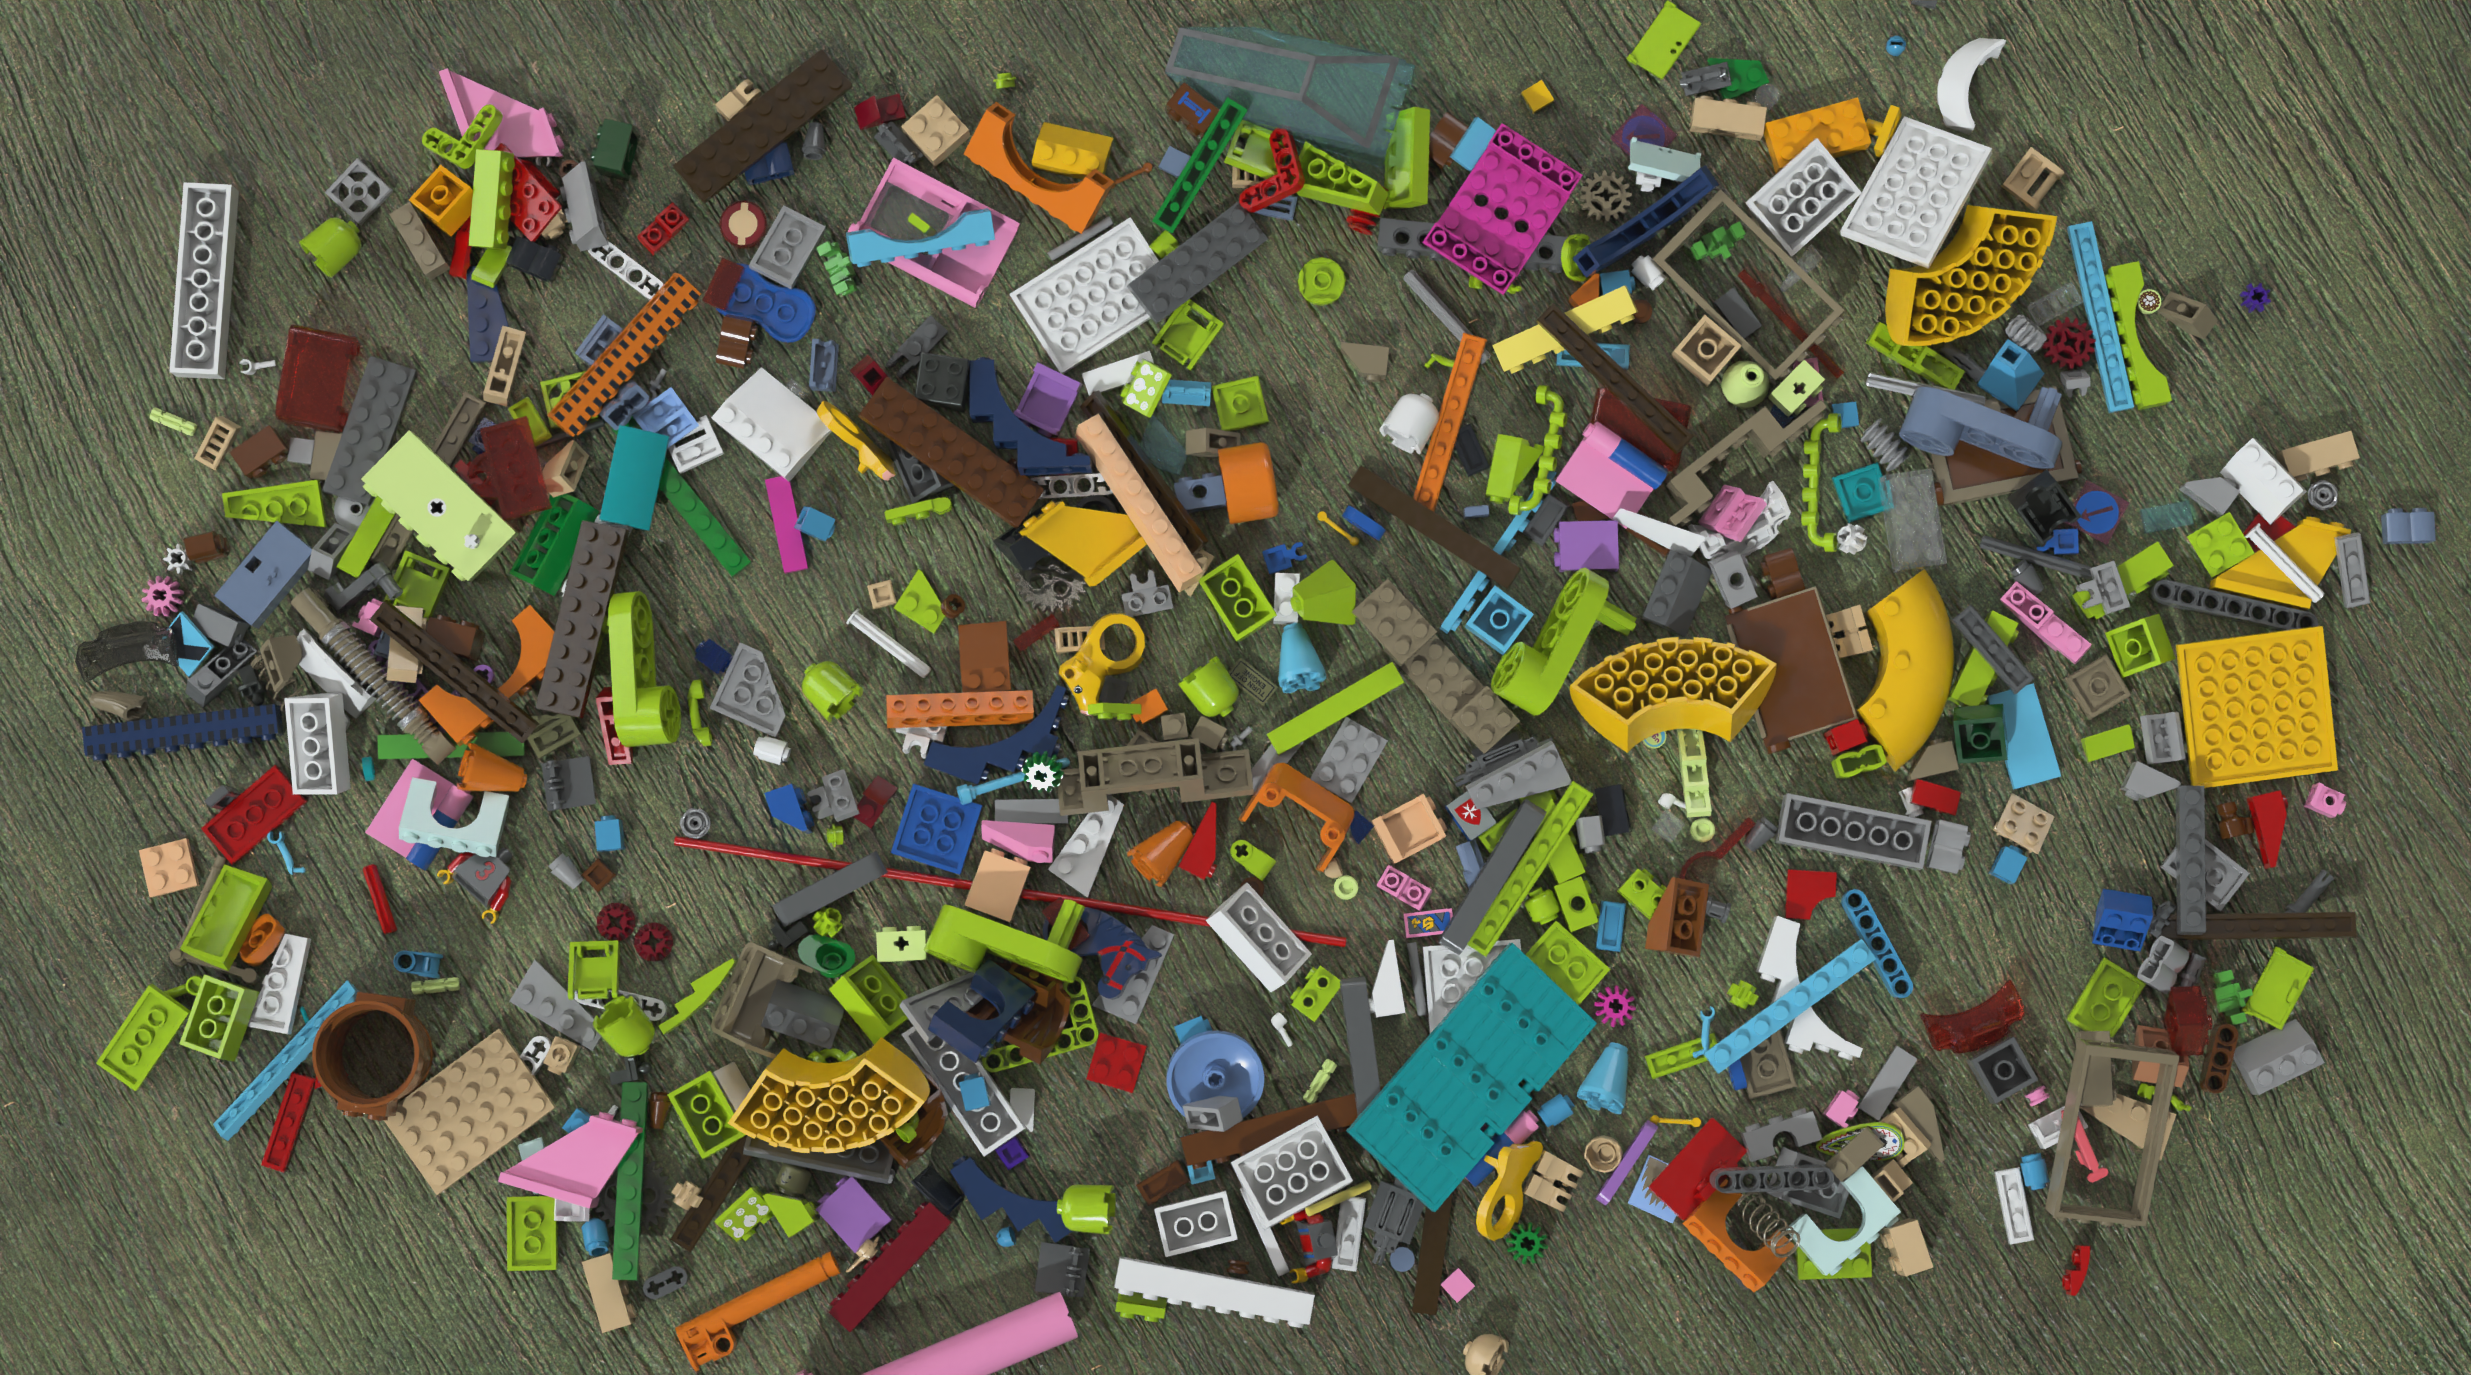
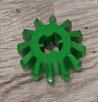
M1047 751L1043 752L1042 756L1035 752L1032 757L1026 759V765L1023 766L1022 773L1026 774L1023 778L1024 782H1031L1030 789L1036 786L1039 793L1044 788L1050 792L1053 786L1058 787L1060 785V779L1064 776V771L1060 770L1063 766L1062 762H1055L1056 755L1050 758Z
M1530 1222L1527 1224L1526 1231L1521 1223L1518 1224L1519 1233L1514 1229L1510 1230V1233L1516 1236L1515 1239L1506 1238V1242L1514 1243V1246L1507 1248V1251L1513 1252L1517 1250L1513 1255V1259L1516 1261L1522 1255V1264L1527 1263V1256L1530 1257L1533 1264L1536 1263L1534 1254L1543 1258L1544 1254L1538 1250L1539 1248H1548L1547 1244L1540 1243L1547 1236L1545 1234L1537 1236L1541 1231V1227L1538 1226L1531 1232L1533 1226ZM1524 1237L1533 1240V1245L1530 1244L1532 1248L1529 1250L1521 1247L1520 1243L1524 1242L1522 1241Z

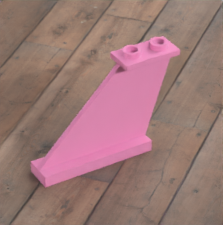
M448 68L439 71L462 137L482 107L491 104L502 112L503 118L483 150H495L500 143H503L517 158L564 157L562 149L565 146L561 136H556L554 127L557 124L552 113L548 114L544 108L534 109L454 73ZM478 132L474 136L473 141H476L480 137L481 132Z
M599 1112V1115L590 1116V1122L508 1170L501 1172L498 1182L586 1208H595L599 1202L598 1195L638 1134L643 1132V1128L636 1126V1121L623 1118L621 1122L614 1120V1115Z

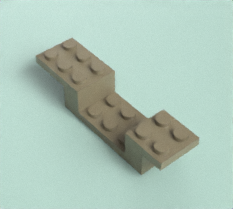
M1822 400L1817 402L1784 429L1766 407L1758 411L1669 481L1665 488L1682 509L1671 516L1666 524L1682 529L1692 520L1690 516L1695 513L1698 517L1711 505L1709 501L1713 495L1699 478L1712 468L1711 463L1719 464L1731 453L1729 449L1734 447L1737 450L1749 439L1764 459L1768 455H1771L1773 458L1787 446L1786 441L1794 442L1806 431L1804 429L1805 426L1808 425L1809 428H1812L1825 416L1822 413L1827 408Z
M1388 579L1352 611L1356 618L1383 645L1384 652L1465 739L1469 738L1483 754L1489 751L1520 722L1488 686L1484 687L1436 636L1437 631Z
M1199 738L1078 751L1079 768L1062 770L1064 771V776L1060 779L1061 783L1058 786L1060 816L1109 811L1107 794L1180 787L1181 803L1254 795L1249 749L1201 754Z

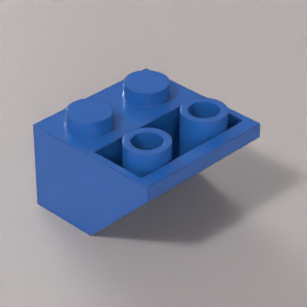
M789 784L764 793L773 817L807 834L813 833L811 827L815 826L811 813L805 811L803 804L807 803L803 789L798 788L794 784Z
M2103 889L2097 905L2092 944L2141 951L2153 918L2152 897Z

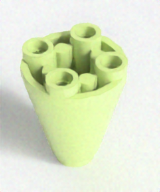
M1748 360L1738 361L1729 366L1723 374L1721 388L1726 399L1741 409L1754 407L1761 403L1767 396L1770 386L1769 377L1764 368L1756 362ZM1747 375H1751L1752 381L1747 378Z

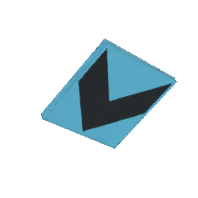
M183 611L178 614L158 640V643L188 677L195 672L214 648Z

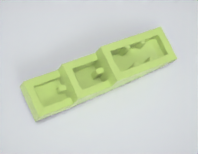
M1677 729L1687 818L1711 816L1712 810L1709 797L1707 758L1703 731L1697 729Z

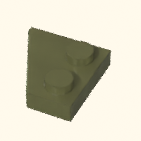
M562 714L531 716L540 723L528 737V741L539 759L582 735L572 716Z

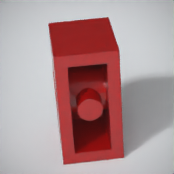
M1855 719L1825 732L1824 735L1834 756L1867 742L1866 736H1868V732L1864 723H1859V720Z

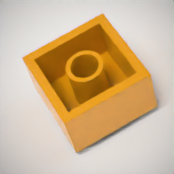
M440 165L411 196L409 201L423 216L452 236L471 216L473 189Z

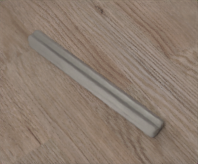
M1410 270L1403 277V280L1460 342L1463 333L1473 335L1414 270ZM1484 349L1480 364H1484L1491 357V354L1486 349Z
M1869 372L1866 380L1867 386L1914 396L1916 389L1919 387L1936 388L1982 406L1985 405V397L1981 395Z

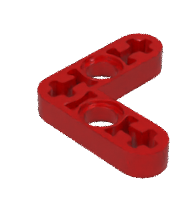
M1276 128L1269 138L1278 174L1245 189L1239 197L1240 205L1249 212H1257L1297 193L1304 186L1305 178L1294 137L1284 128ZM1282 136H1284V138L1282 139L1283 146L1280 143H1278L1281 141ZM1291 155V162L1283 166L1282 161L1284 157ZM1291 175H1293V176L1295 177V179L1293 180V184H1292V185L1289 184V183L1292 182V177H1291ZM1276 185V192L1272 196H1268L1267 191L1269 187Z

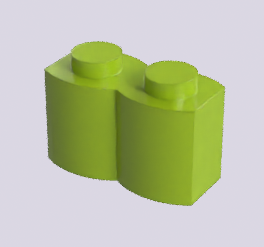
M1870 745L1857 752L1844 753L1833 759L1831 764L1836 778L1846 779L1860 772L1873 771L1883 766L1887 761L1882 745Z

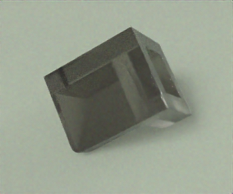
M1105 675V682L1099 701L1124 704L1129 682Z

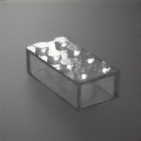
M1932 469L1887 474L1879 478L1878 485L1881 503L1884 508L1883 515L1893 574L1939 568L1947 564Z

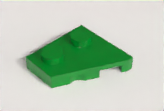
M1709 58L1706 61L1708 66L1728 62L1732 86L1719 88L1723 100L1738 98L1769 84L1768 77L1759 60Z

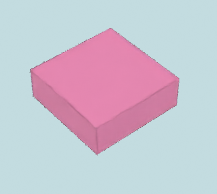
M1459 1268L1440 1284L1457 1303L1475 1287Z

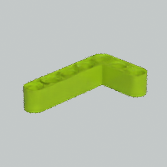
M1075 977V980L1081 984V991L1078 994L1073 995L1068 991L1070 982H1064L1063 989L1071 997L1069 1012L1074 1027L1064 1029L1062 1034H1067L1071 1038V1044L1067 1048H1061L1057 1042L1046 1058L1090 1046L1098 1040L1099 1031L1086 984L1079 977ZM1079 1004H1084L1088 1008V1013L1084 1018H1078L1074 1013L1075 1007ZM1087 1027L1093 1029L1095 1034L1093 1040L1089 1042L1084 1041L1081 1037L1082 1030ZM1012 1044L992 1050L987 1057L983 1056L982 1065L989 1072H999L1034 1061L1025 1057L1019 1062L1012 1060L1011 1051L1018 1047ZM992 1054L1000 1058V1065L995 1069L987 1064V1059Z

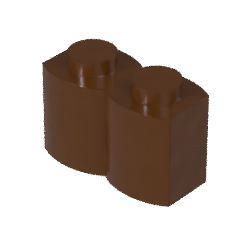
M1446 112L1429 136V161L1440 169H1443L1445 165L1450 167L1454 160L1449 156L1469 126Z
M729 314L724 316L716 363L742 369L752 363L754 350H751V342L756 340L758 334L755 320Z
M215 531L183 539L187 557L190 561H195L197 564L228 557L227 552L230 551L228 539L224 538L221 534H217Z
M1792 548L1763 556L1760 569L1764 577L1767 576L1770 585L1767 586V591L1771 600L1805 590Z

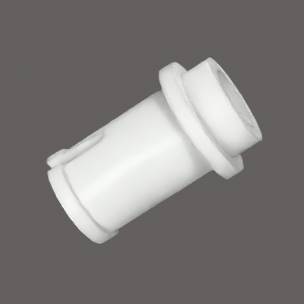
M1912 786L1898 793L1907 810L1905 814L1915 818L1924 814L1922 811L1924 807L1910 803L1913 791Z

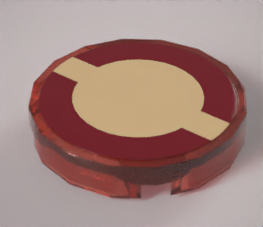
M746 200L736 201L727 206L719 221L720 232L724 239L733 247L740 249L756 246L766 236L768 229L767 217L763 210L755 203Z

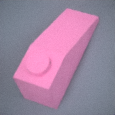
M982 820V839L1026 861L1052 863L1055 825Z

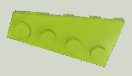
M320 480L222 493L225 517L269 522L278 521L288 524L327 527Z

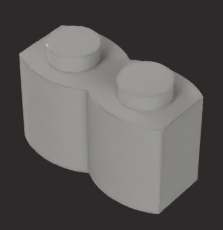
M1602 816L1583 817L1576 820L1579 849H1584L1585 854L1601 851V847L1606 845Z
M1940 819L1936 820L1926 867L1952 874H1957L1958 870H1962L1965 863V856L1962 855L1963 848L1968 846L1971 833L1967 832L1968 826Z
M2161 935L2154 942L2149 957L2140 966L2137 978L2163 994L2168 993L2175 984L2177 973L2187 963L2189 951Z

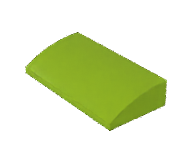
M1412 107L1386 115L1384 187L1389 190V194L1384 204V209H1402L1428 204L1430 109Z
M224 864L180 948L181 951L229 971L272 889L269 880Z

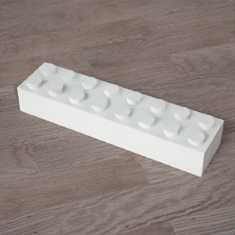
M185 182L183 184L170 373L176 377L225 379L239 191L232 185Z
M1122 1256L1119 1258L1114 1288L1119 1289L1118 1293L1133 1296L1134 1292L1143 1293V1298L1157 1300L1158 1296L1167 1298V1303L1182 1305V1301L1191 1302V1307L1206 1310V1306H1213L1216 1312L1230 1314L1231 1310L1239 1311V1315L1245 1318L1254 1319L1255 1315L1264 1316V1321L1279 1323V1319L1287 1320L1289 1326L1303 1328L1304 1324H1310L1315 1297L1312 1292Z

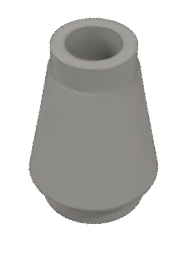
M563 853L548 866L552 870L551 873L572 889L584 880L570 857H566Z

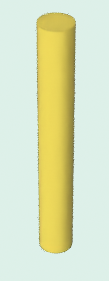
M1366 1180L1306 1207L1305 1212L1310 1217L1370 1190L1371 1184Z

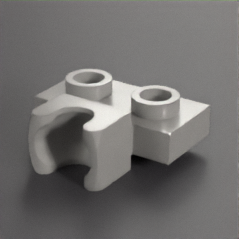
M2115 561L2090 568L2093 580L2076 586L2078 592L2088 591L2091 595L2090 600L2082 604L2083 609L2102 604L2104 613L2107 615L2130 607Z
M1153 569L1148 570V579L1144 583L1137 580L1135 573L1129 574L1133 592L1121 594L1125 615L1133 617L1173 608L1169 584L1156 586Z
M845 769L822 777L824 787L816 788L807 793L813 804L820 803L812 808L817 819L834 815L835 820L839 822L860 814Z

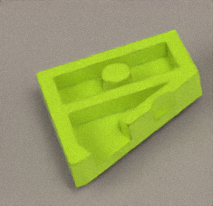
M918 569L894 606V609L933 634H936L946 616L941 611V602L923 572Z
M1097 703L1088 705V715L1098 716V719H1113L1117 717V720H1131L1132 715L1141 714V704Z

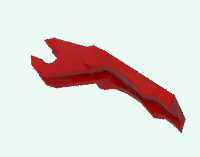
M471 216L462 224L461 229L457 231L449 271L451 276L455 278L460 277L465 280L467 269L470 266L472 247L469 246Z

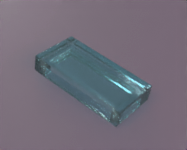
M2189 500L2140 510L2145 534L2194 524Z

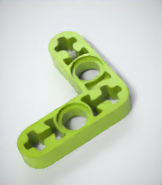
M491 104L485 105L479 111L460 141L437 128H430L424 133L422 144L440 157L462 169H467L475 162L476 149L483 150L500 125L503 118L502 112ZM478 132H481L480 137L476 141H473L474 136ZM434 139H438V140H440V141H439L438 144H437V143L433 142V140H434ZM453 144L452 149L445 153L446 148Z

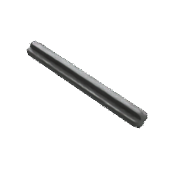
M1983 536L1981 538L1980 547L2020 560L2025 559L2027 562L2093 580L2089 570L2093 567L1992 537Z

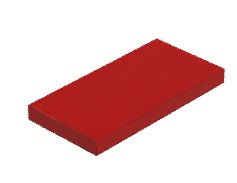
M274 765L201 829L231 865H235L262 842L270 831L276 830L308 801L302 794H293L292 782L277 765Z

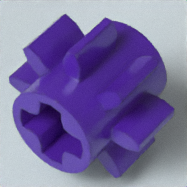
M2250 283L2246 286L2248 292L2243 291L2240 293V296L2244 297L2241 306L2249 308V313L2253 312L2256 308L2259 312H2262L2264 310L2263 304L2268 305L2271 303V300L2267 299V294L2270 290L2265 291L2262 288V283H2259L2255 288ZM2258 296L2259 300L2253 301L2251 297Z

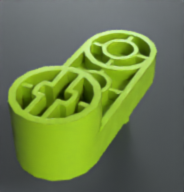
M1586 567L1581 568L1566 582L1533 647L1523 642H1517L1503 655L1493 674L1491 689L1495 694L1534 716L1540 715L1550 706L1560 691L1595 621H1600L1626 637L1630 631L1635 629L1637 618L1606 600L1609 582L1605 578Z
M641 591L613 594L609 603L608 620L604 634H609L613 714L617 736L625 747L674 743L677 741L681 729L680 704L677 694L671 686L656 685L653 619L649 601Z
M1065 899L1046 941L945 904L940 910L924 951L945 963L973 973L980 968L985 954L989 953L1053 978L1073 983L1083 959L1068 950V947L1085 907L1077 904L1075 901Z

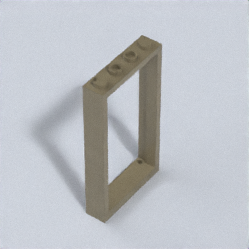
M1721 189L1653 258L1776 381L1780 378L1784 380L1793 371L1791 367L1797 360L1800 363L1805 360L1810 354L1808 349L1814 343L1817 346L1821 344L1828 336L1825 332L1831 326L1836 328L1845 319L1843 316L1845 310ZM1723 204L1729 207L1834 310L1776 370L1666 263Z
M2086 1039L2077 1040L2045 1210L2053 1215L2054 1219L2067 1221L2068 1218H2073L2078 1222L2087 1224L2091 1221H2099L2100 1224L2106 1226H2113L2114 1223H2118L2127 1228L2146 1226L2179 1055L2170 1049ZM2090 1055L2160 1063L2131 1211L2061 1204Z

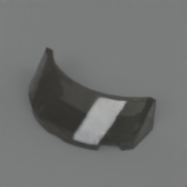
M148 621L120 624L99 632L95 640L84 641L78 646L75 658L76 666L84 683L90 682L113 668L134 662L157 661L174 667L179 666L173 630L169 627L160 628L156 622Z

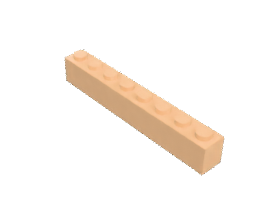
M1097 414L1079 424L1075 436L1088 456L1091 457L1092 462L1178 592L1197 583L1201 578L1203 570L1100 415Z

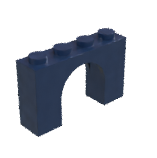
M990 959L975 972L970 988L990 1001L996 1007L999 1016L991 1020L976 1019L947 1000L933 1015L928 1028L932 1033L975 1063L982 1056L987 1057L992 1051L994 1043H1000L1005 1038L1007 1030L1009 1028L1014 1029L1019 1023L1021 1015L1023 1013L1027 1015L1035 1004L1032 1000L1036 991Z

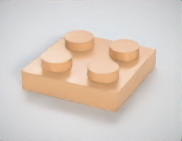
M185 838L139 850L150 898L199 886L189 839Z

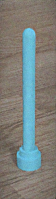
M1068 758L1055 760V762H1062V768L1070 765ZM1021 771L977 786H967V784L957 786L960 802L962 805H965L976 799L977 795L1024 781L1023 778L1026 774Z

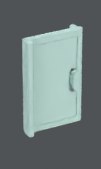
M1632 137L1630 140V165L1628 169L1683 182L1700 168L1701 153L1697 152L1694 155L1637 141L1636 137Z

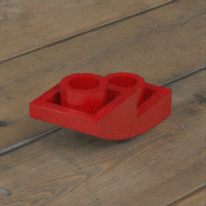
M672 202L655 217L653 223L637 235V239L654 256L688 223L689 218Z
M1916 779L1910 803L1956 816L1961 792Z
M2075 1245V1250L2072 1251V1264L2076 1265V1269H2066V1275L2062 1277V1287L2068 1295L2076 1296L2084 1282L2090 1259V1246Z

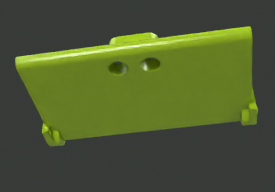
M1667 0L1663 9L1626 59L1635 66L1639 65L1663 80L1701 26V23L1676 8L1675 4Z
M2275 946L2270 960L2252 991L2253 996L2249 997L2246 1006L2242 1007L2241 1011L2282 1030L2315 968L2287 954L2280 947Z

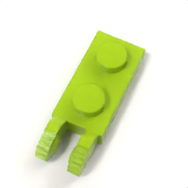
M945 496L886 510L884 513L887 523H892L893 526L906 523L908 518L916 517V520L928 518L932 512L943 515L950 512L953 507L951 500Z

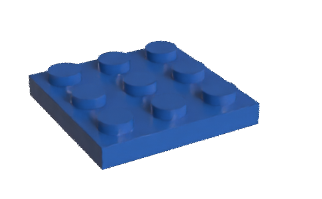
M913 784L891 853L961 875L983 806L973 802L962 805L957 797Z

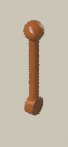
M1147 162L1142 168L1113 180L1114 184L1111 189L1115 188L1116 184L1143 172L1150 173L1153 168L1152 164Z

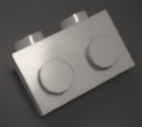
M2179 712L2140 716L2147 764L2185 759V747Z

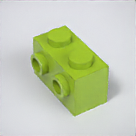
M1637 868L1617 892L1651 920L1666 887L1664 885L1659 887L1653 882L1654 876L1646 869L1641 871Z
M1321 965L1318 969L1313 967L1305 977L1308 983L1303 989L1298 986L1290 997L1293 1000L1291 1005L1313 1022L1317 1020L1340 989V980Z

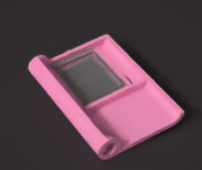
M893 158L861 220L857 224L852 223L848 232L871 229L880 235L892 239L917 240L928 236L908 222V217L911 213H914L936 230L935 234L953 224L963 212L989 209L995 240H990V244L985 246H975V243L967 244L966 248L962 250H952L951 247L944 248L942 253L929 255L928 251L921 252L918 257L910 259L898 256L895 257V261L888 262L977 308L1016 236L1020 223Z

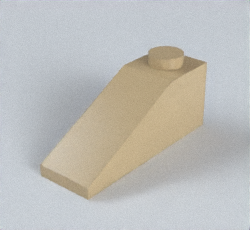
M502 326L483 392V401L507 407L526 332Z

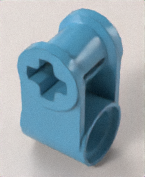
M400 951L394 957V966L400 972L440 979L438 970L440 959L443 958V955L429 952ZM405 955H409L412 958V964L407 969L401 965V959Z

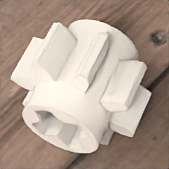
M1637 172L1636 184L1642 185L1641 191L1652 192L1654 187H1660L1662 177Z
M1848 523V526L1842 527L1837 534V540L1841 544L1839 549L1845 553L1850 552L1853 555L1861 551L1867 541V536L1862 534L1865 529Z
M177 544L176 549L173 550L167 548L169 554L163 560L169 562L170 565L167 568L169 571H174L177 568V573L182 575L185 569L193 570L190 566L192 561L187 557L186 549L183 551L182 545ZM178 555H180L181 559L183 560L181 564L178 563Z

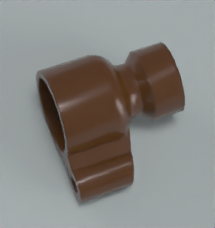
M2235 801L2216 806L2218 814L2222 817L2218 825L2222 839L2255 833L2250 817H2239L2236 815L2237 807Z

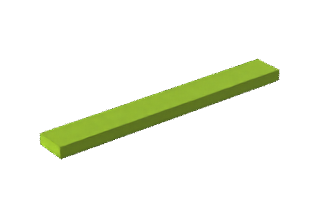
M1572 781L1496 896L1468 942V946L1487 957L1584 810L1593 793Z

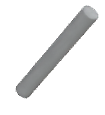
M1109 216L1086 229L1082 234L1076 235L1048 252L1052 261L1112 226L1111 218Z
M1407 943L1418 1016L1427 1015L1417 943Z

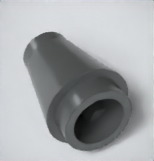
M809 123L802 147L804 157L807 159L820 160L826 152L823 125L820 123Z
M2024 559L2010 570L2013 575L2012 578L2034 596L2044 589L2031 562L2028 563Z
M1763 816L1760 820H1756L1743 844L1755 852L1776 835L1775 831L1778 827Z

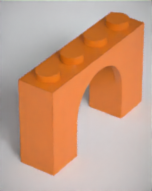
M1725 1179L1720 1187L1725 1186L1728 1180ZM1716 1189L1706 1201L1699 1204L1682 1224L1706 1246L1709 1252L1722 1261L1724 1266L1732 1271L1745 1287L1749 1288L1752 1292H1756L1766 1285L1787 1257H1776L1771 1248H1768L1764 1242L1756 1251H1747L1738 1247L1730 1239L1725 1222L1728 1212L1742 1194L1722 1193ZM1776 1230L1774 1233H1772V1234H1771L1770 1236H1768L1766 1239H1772L1773 1236H1774V1234H1775L1778 1230ZM1783 1236L1777 1242L1776 1247L1785 1244L1789 1239ZM1766 1241L1771 1246V1241ZM1790 1241L1785 1246L1775 1250L1778 1254H1785L1795 1245Z

